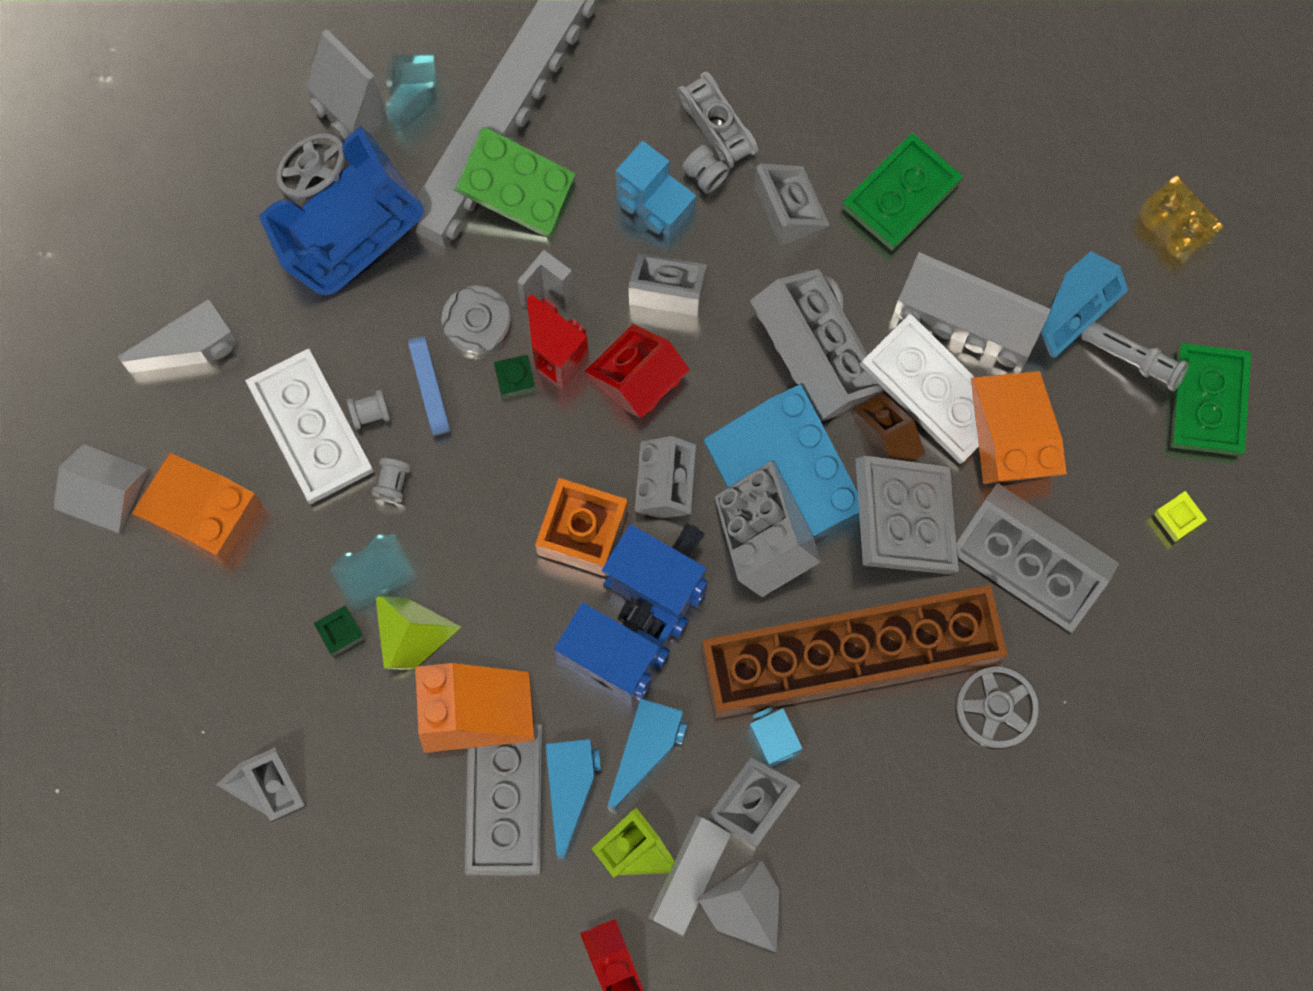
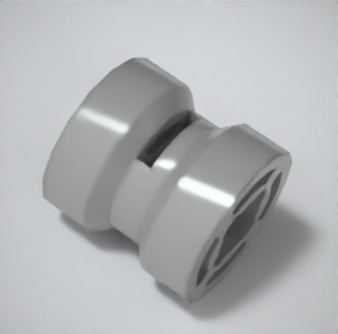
M707 145L698 147L687 157L682 165V170L689 177H695L698 180V186L705 193H710L720 186L730 172V168L724 162L717 161L714 158V152Z

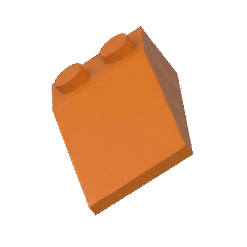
M1040 371L971 378L983 484L1048 478L1067 474L1063 439Z
M169 453L132 514L225 565L262 503L255 493L228 478Z
M457 663L415 667L418 734L424 753L535 741L529 672Z

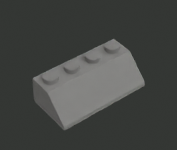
M919 252L900 294L894 313L898 314L902 320L911 314L923 326L932 329V332L938 337L958 340L964 343L967 349L975 353H988L997 357V361L1007 367L1014 368L1017 366L1023 368L1051 309Z
M819 269L779 278L750 300L758 319L763 323L770 335L775 349L780 353L791 372L792 379L797 385H802L820 421L839 416L885 391L859 365L868 354Z
M999 483L992 489L957 541L958 558L1071 633L1110 582L1119 565L1117 561Z

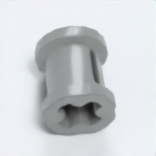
M378 390L376 395L356 401L353 398L347 399L356 430L361 429L365 423L379 419L384 421L390 420L382 390Z
M380 458L379 466L381 471L377 487H373L371 493L373 496L384 500L402 502L403 495L401 489L405 474L410 472L411 466L399 460Z

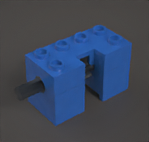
M686 523L671 548L629 524L601 571L608 575L603 586L632 602L634 605L627 601L617 615V620L623 623L621 625L582 602L553 649L556 662L632 706L636 698L639 700L644 699L652 685V675L650 674L655 667L658 669L663 667L671 653V650L666 647L673 636L678 639L680 638L689 623V619L685 617L691 605L697 608L708 590L706 587L709 581L705 579L707 568L691 559L705 533L700 531L698 527Z

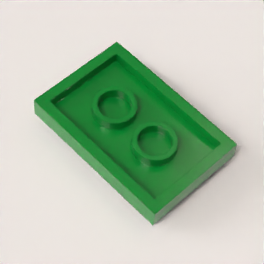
M912 132L843 200L841 207L893 251L961 183L963 175Z
M1180 343L1177 350V361H1186L1189 363V367L1183 381L1174 391L1170 447L1242 456L1245 453L1252 351Z

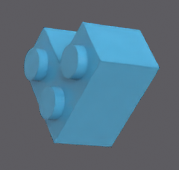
M642 140L616 169L617 202L628 213L633 214L635 212L645 219L644 223L651 231L656 234L662 232L670 239L696 209V195L669 175L670 161Z

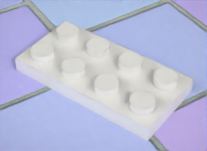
M909 314L859 365L961 464L979 447L971 378L974 376L914 316Z
M309 348L245 380L309 504L374 472Z

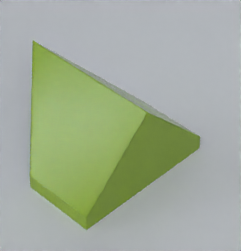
M376 597L384 669H415V667H418L462 628V626L408 598Z
M637 808L632 810L591 848L613 878L618 875L669 873L675 862L659 836Z

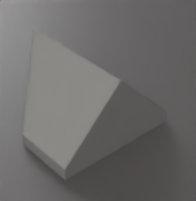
M272 748L239 763L216 784L218 787L268 816L270 821L305 806L284 754L277 748Z
M760 858L697 898L717 932L777 952L780 890Z

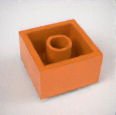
M558 478L535 543L537 555L606 576L601 570L616 547L628 512V499Z

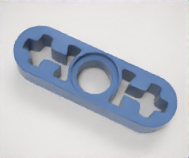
M421 336L410 339L408 344L432 434L435 436L450 432L426 338Z

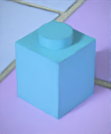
M770 707L752 716L754 722L750 723L748 730L766 766L772 767L801 753L803 748L784 709L774 712L773 708Z

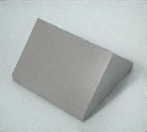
M759 164L756 167L754 189L780 246L830 226L803 166Z
M639 253L629 281V305L698 316L707 265Z
M83 444L59 466L53 508L59 512L121 535L150 470L144 466Z
M751 757L710 812L708 818L724 830L730 832L733 837L752 851H755L801 785Z

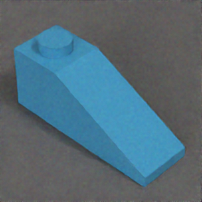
M1090 251L1065 274L1051 311L1041 330L1050 356L1055 358L1129 291L1121 266Z
M640 699L608 802L609 810L616 811L672 752L674 744H682L688 723L682 721L683 711Z
M590 739L546 744L558 860L566 859L595 782L594 771L601 770L599 748L592 749Z

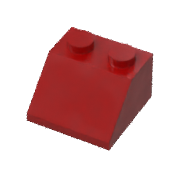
M632 324L584 372L622 409L642 418L656 407L657 402L670 389H673L680 383L681 378L690 369L669 340Z

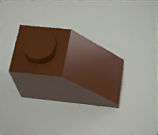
M883 392L852 408L854 415L880 458L913 462L915 459L925 455L914 420Z

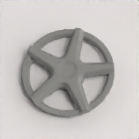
M315 134L295 144L285 154L277 170V183L281 191L287 196L300 200L303 197H308L322 191L333 181L337 182L339 180V173L346 160L342 153V141L331 134ZM329 139L334 144L319 154L314 149L312 141ZM303 146L304 152L297 158L295 166L284 168L289 158ZM339 152L334 169L331 170L325 166V163ZM301 175L296 190L289 189L284 185L282 178ZM314 177L325 178L319 184L307 189Z
M991 666L974 672L965 680L957 696L956 710L961 726L973 740L985 747L1007 748L1020 743L1032 732L1038 720L1039 703L1034 688L1023 675L1010 668ZM993 673L1011 675L1018 679L1022 685L1007 693L1002 692L998 688ZM982 676L986 697L978 700H964L968 687L973 681ZM1028 693L1031 696L1033 706L1029 724L1013 711L1014 705ZM964 711L985 715L986 720L982 736L971 728L966 720ZM1001 722H1005L1021 732L1019 736L1007 741H992Z

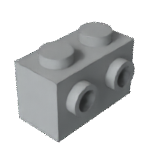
M673 436L640 442L635 501L636 512L658 519L691 514L695 444Z

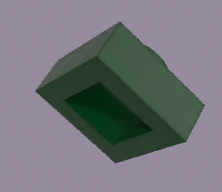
M528 354L493 362L502 399L536 391Z
M346 605L314 622L332 657L364 640Z

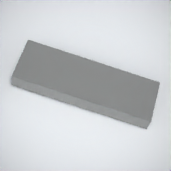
M695 817L648 919L676 934L684 936L699 904L697 898L703 895L729 840L730 832L702 817Z

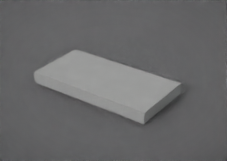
M534 725L535 741L468 748L465 843L466 875H540L542 725Z

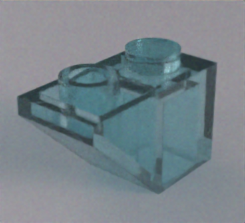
M434 54L392 55V68L386 69L387 88L392 89V99L386 100L387 120H393L396 133L404 132L437 101V68Z

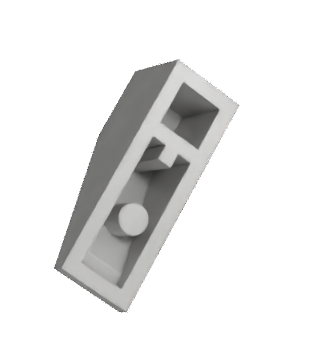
M208 299L125 351L118 358L129 373L207 363L213 359L225 357L232 351V347L238 343Z

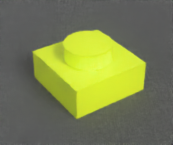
M1186 491L1154 513L1174 542H1177L1207 520Z

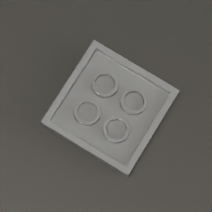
M862 456L855 459L863 566L941 574L958 572L950 467L871 456Z

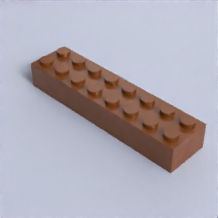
M991 585L704 639L701 645L715 719L1001 664L1008 656Z

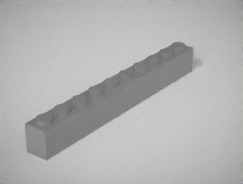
M598 0L537 1L417 197L423 206V215L418 223L409 230L444 248L450 238L454 240L458 236L463 225L462 218L467 210L472 211L475 208L477 202L453 190L479 130L484 126L514 142V133L519 126L524 127L531 114V105L535 99L540 100L548 86V77L552 71L557 72L561 67L565 57L564 51L569 44L573 45L577 41L581 32V23L585 17L590 18Z

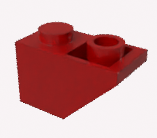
M615 919L580 933L603 991H644Z

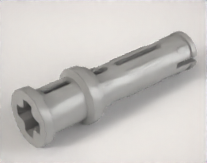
M1096 321L1083 332L1081 337L1083 341H1087L1138 367L1142 376L1146 378L1152 376L1168 384V389L1171 391H1175L1179 387L1189 367V363L1186 361L1178 362L1162 354V349L1158 347L1148 349L1096 323Z

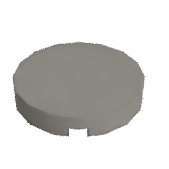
M479 285L468 286L467 289H463L460 292L458 290L452 294L443 306L441 316L444 334L451 345L463 353L473 355L489 353L501 346L510 333L512 322L509 306L502 295L490 287Z

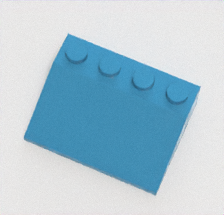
M801 384L766 400L703 439L727 488L770 461H773L809 526L815 542L860 521L858 492Z

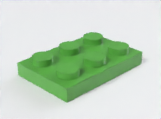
M483 126L478 132L453 191L547 237L552 231L576 173Z

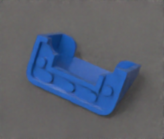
M362 126L358 127L343 142L342 153L350 165L339 174L337 182L333 181L325 189L318 192L303 207H300L291 200H280L270 205L258 216L282 268L321 295H330L343 288L418 223L423 215V206L416 194L373 136Z

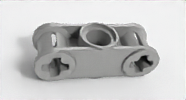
M705 71L700 75L701 78L686 87H678L676 93L684 109L692 116L703 135L715 150L718 159L732 169L734 163L748 154H757L759 152L758 145L751 132L742 124L731 105L721 93L714 78ZM719 116L725 120V123L715 125L709 119Z

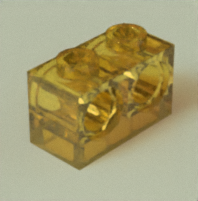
M1178 176L1150 196L1138 213L1146 228L1156 232L1164 241L1168 252L1174 257H1179L1183 263H1186L1214 241L1224 227ZM1160 205L1169 206L1173 213L1164 212ZM1183 230L1193 232L1196 239H1190L1185 236Z

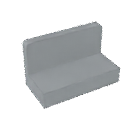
M545 250L541 252L517 281L520 302L526 309L528 308L527 298L530 294L537 298L543 290H546L564 305L574 296L572 270Z

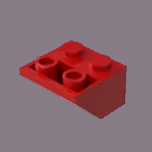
M530 294L527 298L535 368L563 390L589 360L588 338L585 335L587 331L574 319L567 321L560 316L558 308L548 299L542 298L539 300Z

